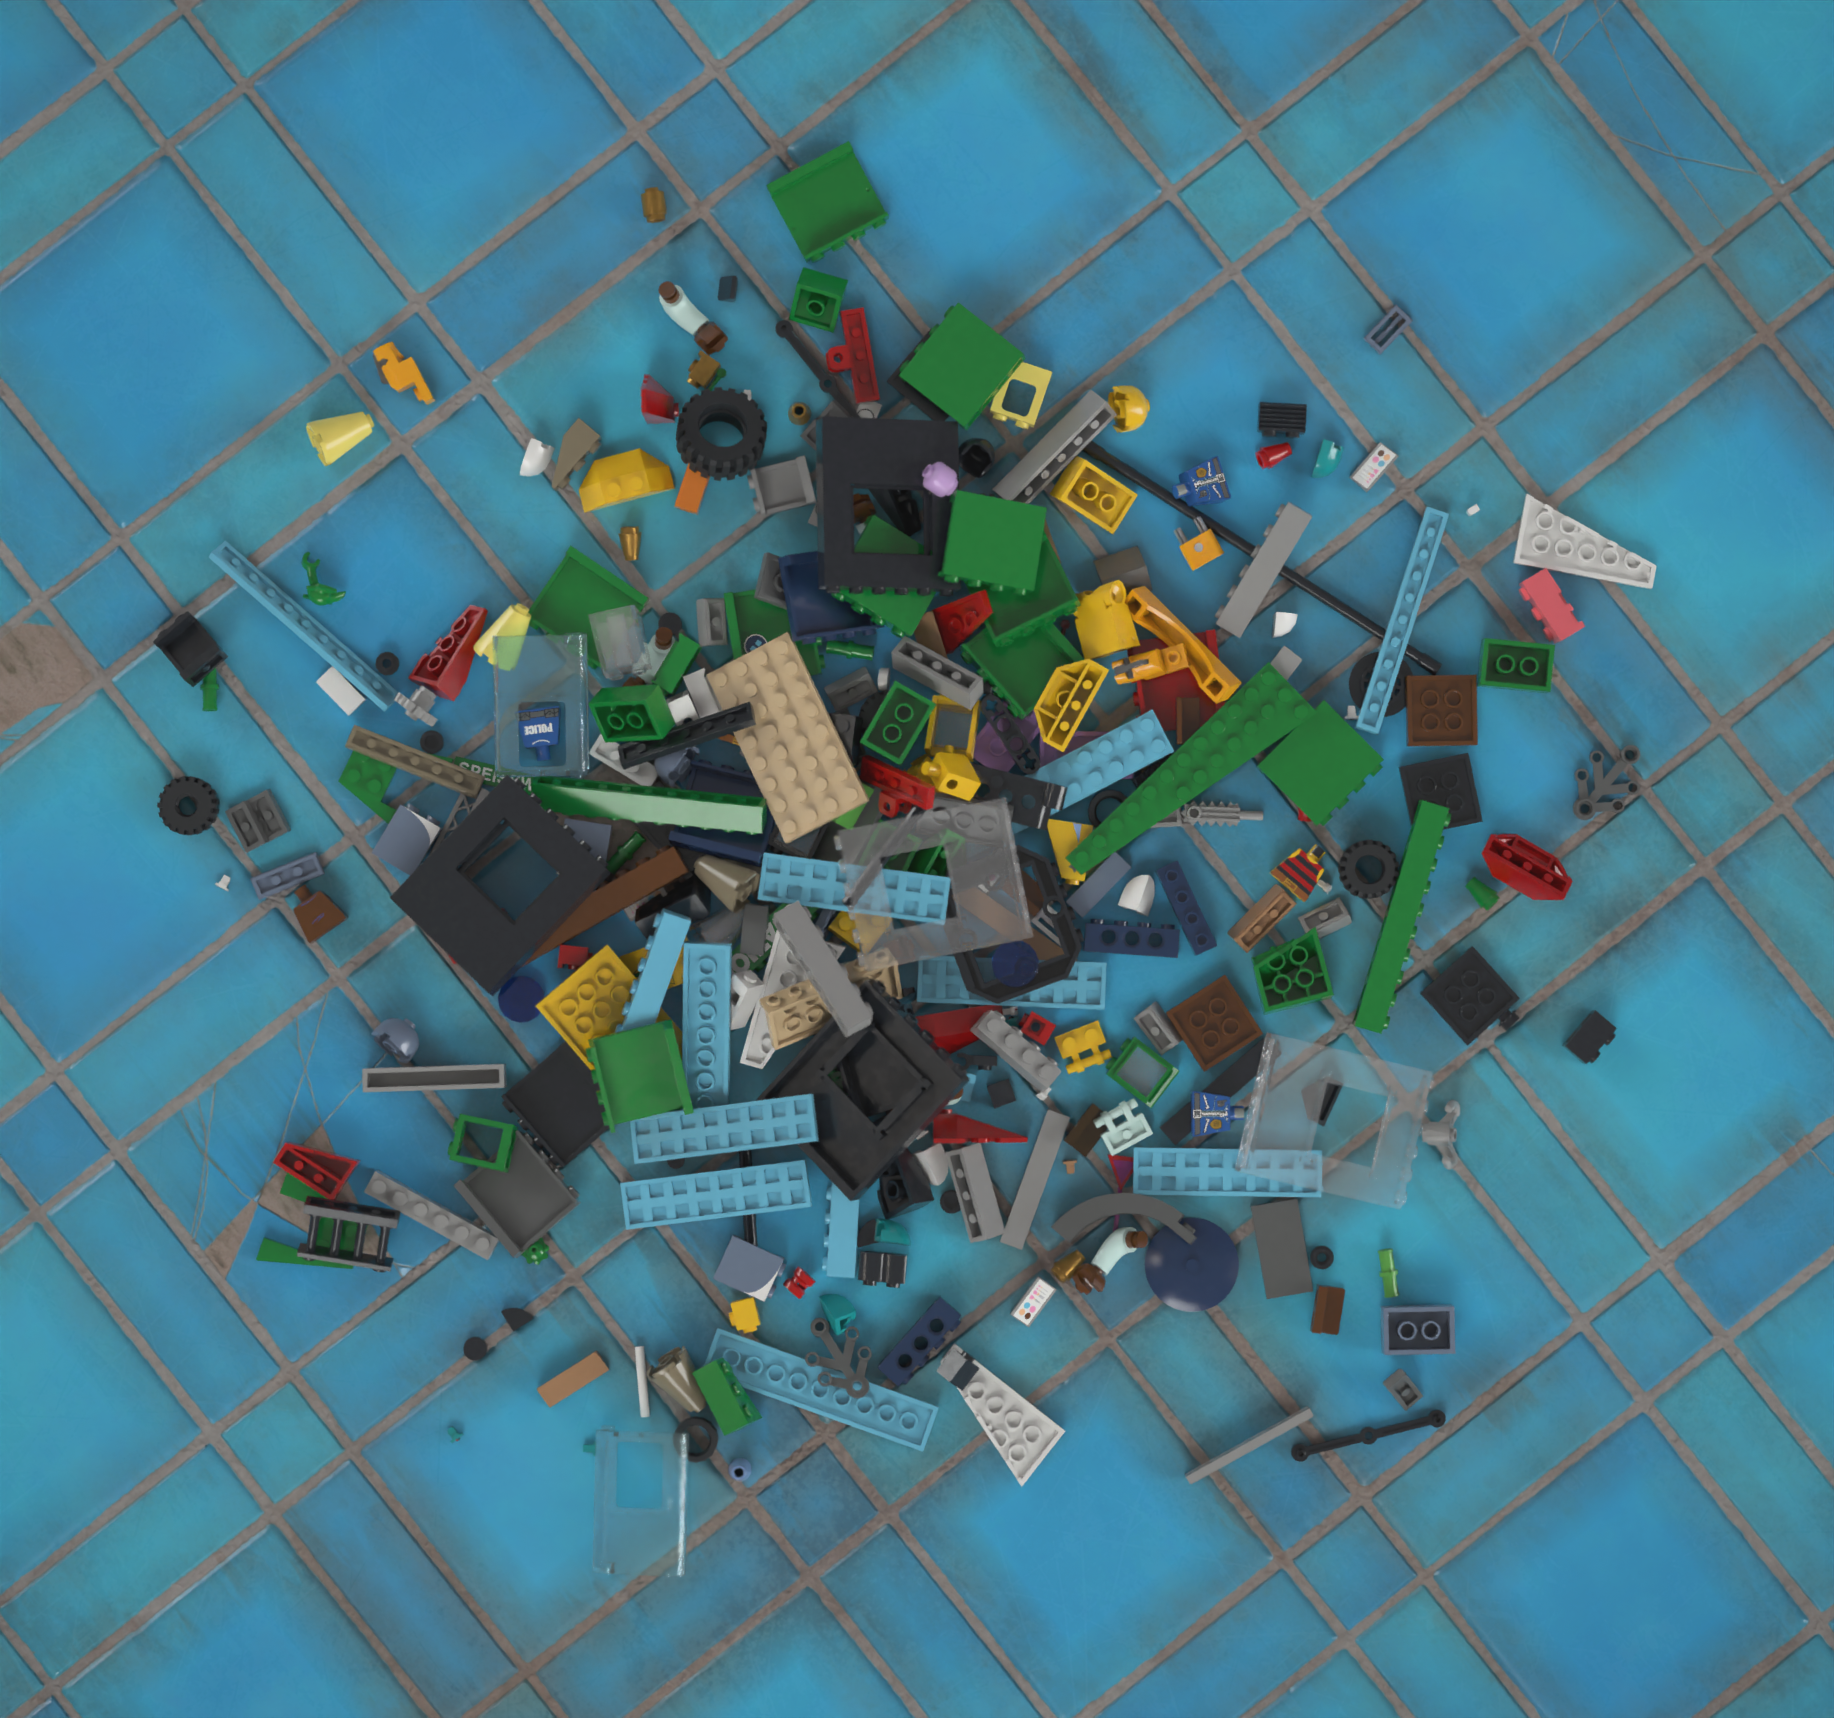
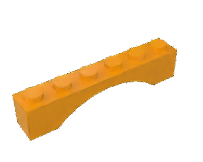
M1146 586L1134 588L1126 596L1125 604L1129 607L1132 620L1155 634L1169 647L1181 643L1185 644L1191 666L1189 669L1195 676L1199 687L1215 703L1228 700L1242 682Z

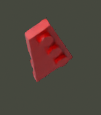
M986 590L932 610L946 655L953 653L993 613Z

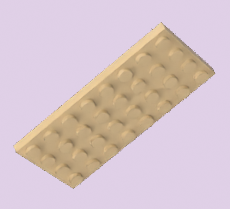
M789 632L706 675L722 710L749 701L753 706L756 725L734 732V735L763 797L767 799L766 803L785 843H789L870 801Z

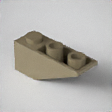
M580 418L563 435L552 482V488L555 491L559 488L563 490L570 482L569 476L574 470L578 472L586 463L585 457L589 453L594 454L601 446L599 442L602 439L601 436Z

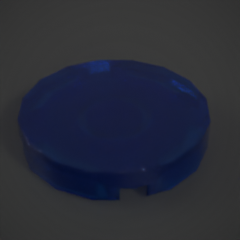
M1011 940L1003 943L996 949L992 957L994 975L1001 983L1007 986L1020 987L1026 985L1035 977L1038 971L1039 960L1036 951L1023 941Z
M526 976L513 977L500 989L498 996L499 1008L503 1015L511 1021L519 1023L529 1022L541 1013L535 1005L545 997V994L540 984L533 978Z

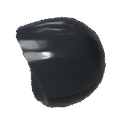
M971 438L964 441L959 446V466L975 478L985 476L995 460V451L992 444L982 438Z

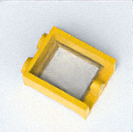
M942 694L939 696L933 695L932 702L936 706L929 717L925 741L926 754L929 757H935L938 752L967 755L970 762H973L980 717V701L978 700L973 708L969 710Z

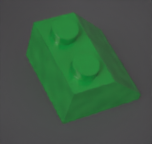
M803 267L797 282L789 320L834 333L848 280Z

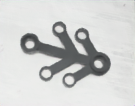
M1625 746L1620 752L1621 758L1604 778L1602 767L1603 753L1598 750L1590 753L1589 761L1593 765L1595 789L1589 796L1586 782L1589 778L1588 771L1583 768L1575 771L1574 779L1578 783L1579 799L1573 804V813L1578 819L1589 820L1596 812L1613 811L1619 813L1624 810L1625 803L1621 799L1596 803L1602 795L1620 793L1634 795L1639 792L1640 785L1636 781L1611 785L1628 764L1636 763L1639 760L1640 751L1636 746ZM1628 750L1633 752L1632 759H1627L1625 756ZM1598 753L1600 755L1599 762L1593 760V754ZM1579 771L1585 773L1584 780L1578 778L1577 774ZM1631 783L1636 785L1635 792H1631L1628 789ZM1618 801L1621 803L1620 810L1614 809V802ZM1582 804H1586L1588 806V811L1586 813H1583L1580 810Z
M824 1318L814 1319L810 1326L811 1332L814 1336L823 1340L834 1359L818 1356L815 1352H809L805 1357L807 1365L810 1367L821 1366L839 1370L847 1378L831 1377L830 1373L821 1372L818 1375L819 1384L823 1387L830 1385L844 1388L853 1398L864 1397L869 1391V1382L865 1378L868 1360L872 1357L871 1349L867 1346L859 1348V1363L855 1374L850 1364L855 1342L859 1338L858 1329L853 1326L846 1329V1343L842 1354L829 1334L830 1326L827 1320ZM818 1323L824 1324V1329L822 1331H817L815 1329V1326ZM855 1330L857 1335L854 1338L848 1337V1332ZM862 1350H868L869 1356L863 1358L860 1356ZM811 1355L817 1357V1361L813 1364L808 1362V1358ZM823 1375L829 1376L827 1383L821 1382ZM860 1382L862 1384V1388L860 1390H854V1383Z

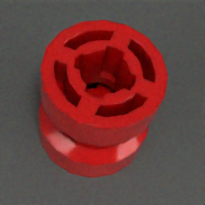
M798 1266L794 1271V1275L791 1278H787L783 1285L797 1298L801 1299L805 1294L806 1288L811 1287L816 1281Z

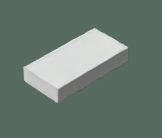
M333 666L316 681L348 716L366 700Z

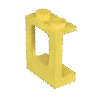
M1022 362L995 395L990 408V413L994 414L993 418L1006 422L1007 419L1015 421L1016 426L1027 430L1029 426L1034 428L1052 372ZM1013 379L1033 385L1036 388V393L1027 416H1021L1002 408V402L1009 382Z

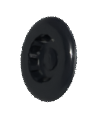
M1374 652L1361 658L1351 671L1349 691L1354 703L1360 709L1367 691L1364 688V683L1369 685L1373 672L1372 668L1375 666L1379 652ZM1403 659L1396 678L1399 679L1400 686L1395 681L1391 693L1392 700L1388 702L1384 717L1394 715L1406 707L1405 676H1413ZM1367 673L1371 674L1369 679L1365 678ZM1395 689L1399 690L1396 696L1394 694Z

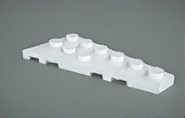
M1526 494L1513 560L1514 564L1541 569L1547 568V570L1646 589L1653 588L1657 567L1655 564L1624 549L1617 543L1606 539L1592 529Z
M778 930L776 931L762 981L765 986L756 1003L740 1060L742 1064L759 1069L764 1068L775 1052L771 1045L766 1014L759 1000L808 979ZM825 941L827 945L830 944L836 953L835 958L838 960L846 947Z
M954 1343L940 1360V1363L942 1364L953 1348L960 1353L964 1350ZM974 1360L973 1363L980 1369L963 1391L959 1388L957 1389L1022 1487L1064 1434L1065 1430L982 1364Z

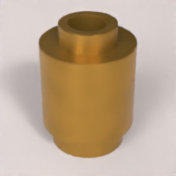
M658 187L645 189V193L641 194L643 215L647 219V223L665 221L667 210L664 191H659Z

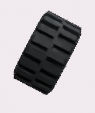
M1374 840L1359 841L1343 852L1344 854L1339 860V879L1342 881L1343 887L1354 896L1363 899L1380 897L1388 893L1392 886L1396 884V879L1399 876L1397 856L1383 842ZM1366 855L1376 857L1382 865V874L1373 883L1360 881L1355 873L1356 862Z

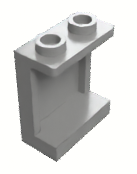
M805 455L796 457L794 460L758 469L753 468V470H750L751 475L747 476L750 489L755 488L757 495L756 498H753L755 511H760L762 516L816 503Z

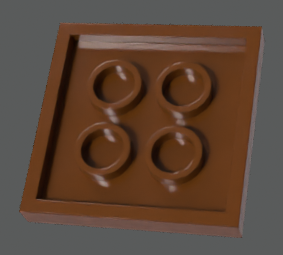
M1476 675L1405 676L1407 747L1478 745Z
M1225 974L1166 1012L1203 1072L1263 1034Z

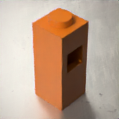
M688 463L674 506L677 509L698 515L710 476L704 478L701 476V472L697 471L694 473L689 469L690 463Z

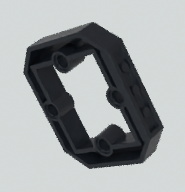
M1016 845L947 871L945 877H951L946 921L945 925H942L968 991L999 1004L1068 978L1082 948L1080 943L1084 941L1080 928H1074L1072 920H1075L1076 917L1072 906L1067 907L1064 898L1068 896L1064 885H1058L1055 876H1058L1059 872L1055 862L1050 863L1048 858L1020 845ZM1031 866L1044 899L1043 912L1048 918H1051L1064 954L1038 964L1032 957H1021L1015 964L1014 973L984 983L972 951L977 946V935L971 929H964L952 895L981 884L989 891H998L1004 886L1005 875ZM997 873L1000 876V883L997 886H990L987 883V876L989 874ZM1055 900L1061 904V910L1057 914H1051L1047 910V905L1050 901ZM967 933L972 936L973 942L969 947H963L959 943V938L962 934ZM1024 961H1030L1033 964V971L1029 975H1025L1020 971V964Z

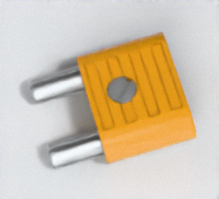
M1201 516L1194 519L1201 534L1189 541L1181 528L1174 530V534L1181 544L1179 548L1192 571L1224 554L1211 528L1207 529Z

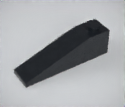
M868 489L899 531L910 537L921 530L917 502L912 499L911 490Z
M886 1116L879 1118L873 1123L878 1126ZM908 1148L879 1177L880 1190H877V1195L886 1220L920 1209L934 1201L928 1180Z

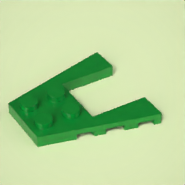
M353 751L338 782L386 823H390L397 810L382 803V800L398 768ZM430 754L450 763L454 761L452 758Z
M287 1172L280 1194L303 1202L306 1201L307 1196L327 1199ZM323 1216L320 1218L316 1241L317 1246L330 1248L334 1223L332 1218ZM347 1220L343 1222L339 1249L354 1250L357 1230L356 1222ZM266 1237L263 1238L256 1258L258 1261L345 1269L354 1268L352 1265L322 1260H304L302 1257H297V1248Z

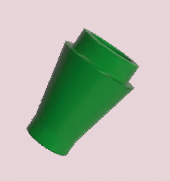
M1473 877L1465 886L1481 909L1484 908L1486 911L1491 909L1500 899L1497 891L1485 885L1476 877Z

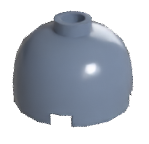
M692 746L655 759V770L658 776L673 787L676 786L674 783L677 780L682 783L691 773V760L695 761V754L699 756V748Z
M389 1018L380 1023L371 1033L376 1035L374 1041L391 1057L393 1053L400 1056L398 1061L402 1063H408L418 1050L419 1038L414 1030L416 1026L408 1019Z

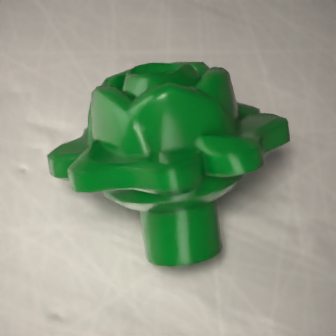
M540 1238L522 1256L526 1258L528 1264H532L534 1261L536 1265H539L542 1260L548 1258L546 1252L549 1250V1246L544 1243L543 1238Z

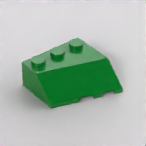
M1316 927L1253 967L1264 1015L1330 999L1334 995Z

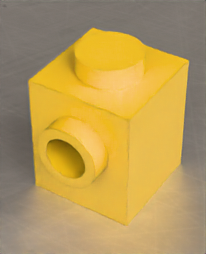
M751 1296L732 1301L730 1303L732 1312L729 1313L731 1325L736 1326L737 1331L743 1330V1333L756 1331V1326L760 1325L761 1321L755 1298Z

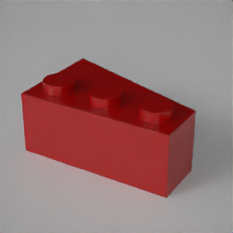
M286 1142L273 1163L327 1199L335 1200L361 1160L293 1142Z

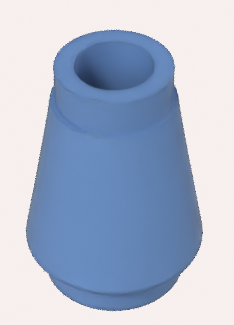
M744 1458L732 1460L728 1467V1473L735 1481L748 1479L752 1471L750 1463ZM741 1468L743 1470V1475H736L735 1469Z

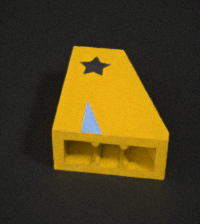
M1049 819L1047 831L1060 877L1066 879V884L1079 885L1080 881H1085L1086 872L1081 875L1065 858L1092 833L1093 825Z

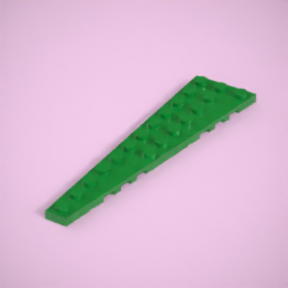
M1268 662L1065 859L1081 875L1318 712Z

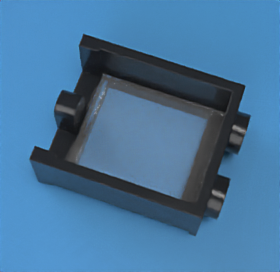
M830 822L789 843H785L776 824L768 842L771 845L769 850L779 855L785 852L794 857L812 859Z

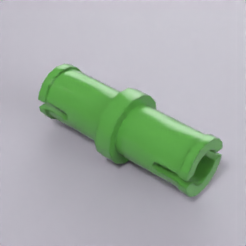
M1392 1248L1378 1251L1381 1267L1379 1276L1383 1280L1385 1298L1400 1295L1396 1278L1398 1269H1395Z

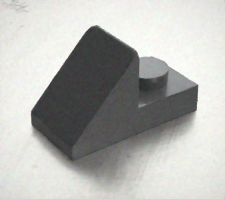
M1402 1369L1395 1371L1383 1382V1385L1405 1411L1423 1397Z

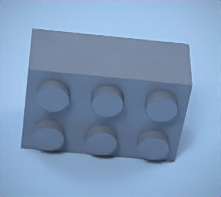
M1451 1304L1381 1306L1382 1353L1384 1355L1455 1354L1454 1306Z

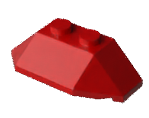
M1491 834L1482 850V855L1493 877L1533 900H1564L1573 882L1557 857L1517 834Z

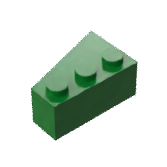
M724 1358L714 1360L692 1372L724 1436L739 1431L762 1418L734 1375L731 1365Z

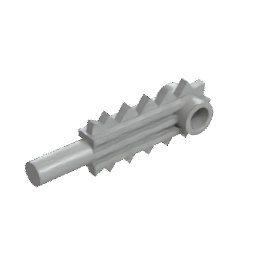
M1193 800L1190 805L1184 804V810L1180 812L1184 816L1183 822H1189L1192 826L1197 821L1203 826L1207 821L1211 827L1215 822L1220 827L1226 822L1230 828L1232 824L1237 827L1240 820H1263V811L1240 810L1238 803L1233 805L1231 802L1225 807L1222 801L1216 807L1213 801L1208 806L1203 801L1197 806Z

